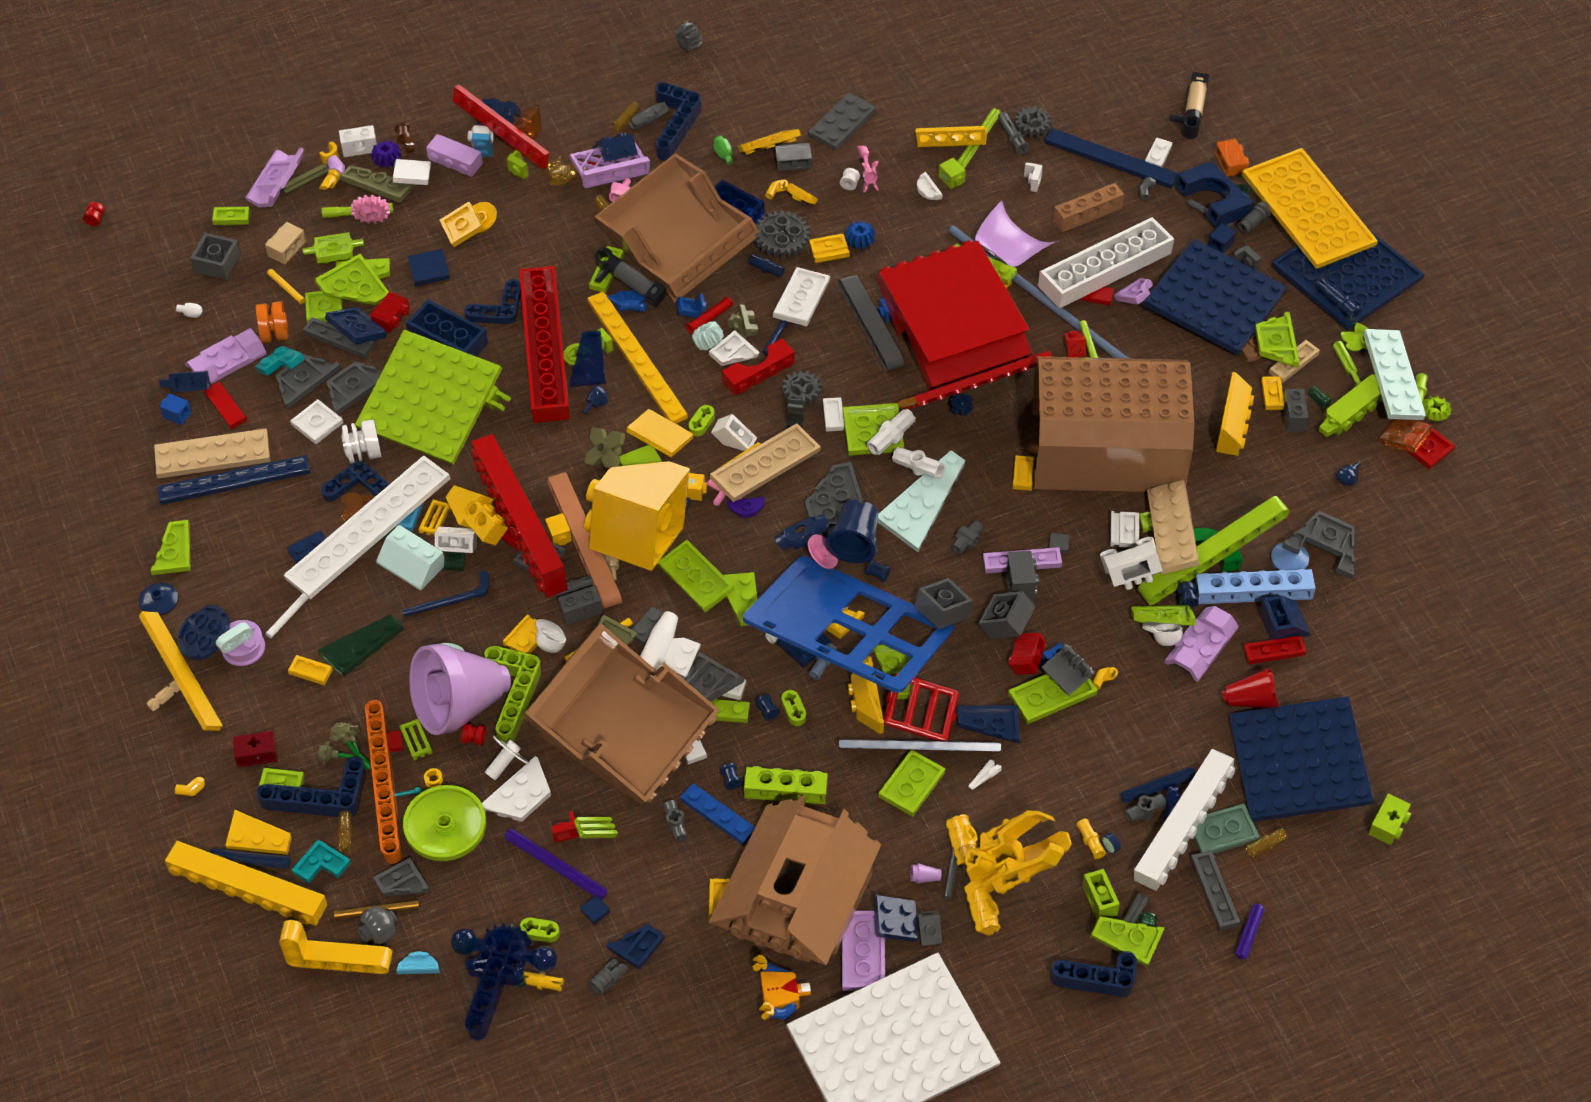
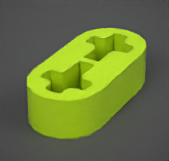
M701 406L690 420L689 432L693 433V436H702L714 421L715 412L712 406Z
M793 690L785 691L781 697L785 714L790 724L801 726L806 722V710L797 692ZM787 698H791V700H793L794 705H791L790 701L787 700ZM794 711H796L798 716H801V718H797L796 716H794Z
M525 918L520 923L521 935L526 939L549 943L556 941L560 936L559 926L553 921ZM529 925L533 926V928L530 929V931H526V928H528ZM549 929H553V932H551L550 935H547Z

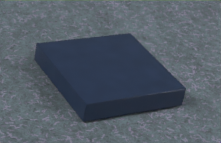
M443 249L408 256L415 286L450 279Z

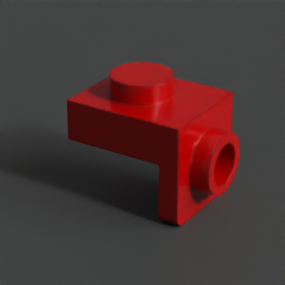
M1074 330L1063 334L1064 342L1067 345L1068 357L1086 356V339L1082 332Z

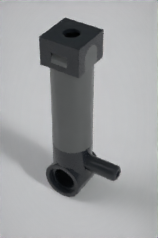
M602 247L596 251V262L602 270L595 278L598 283H601L610 273L645 297L646 301L655 308L667 296L666 288L657 281L655 283L615 256L609 248ZM604 257H608V258H609V259L606 260V261H602V260H601V259L604 258Z

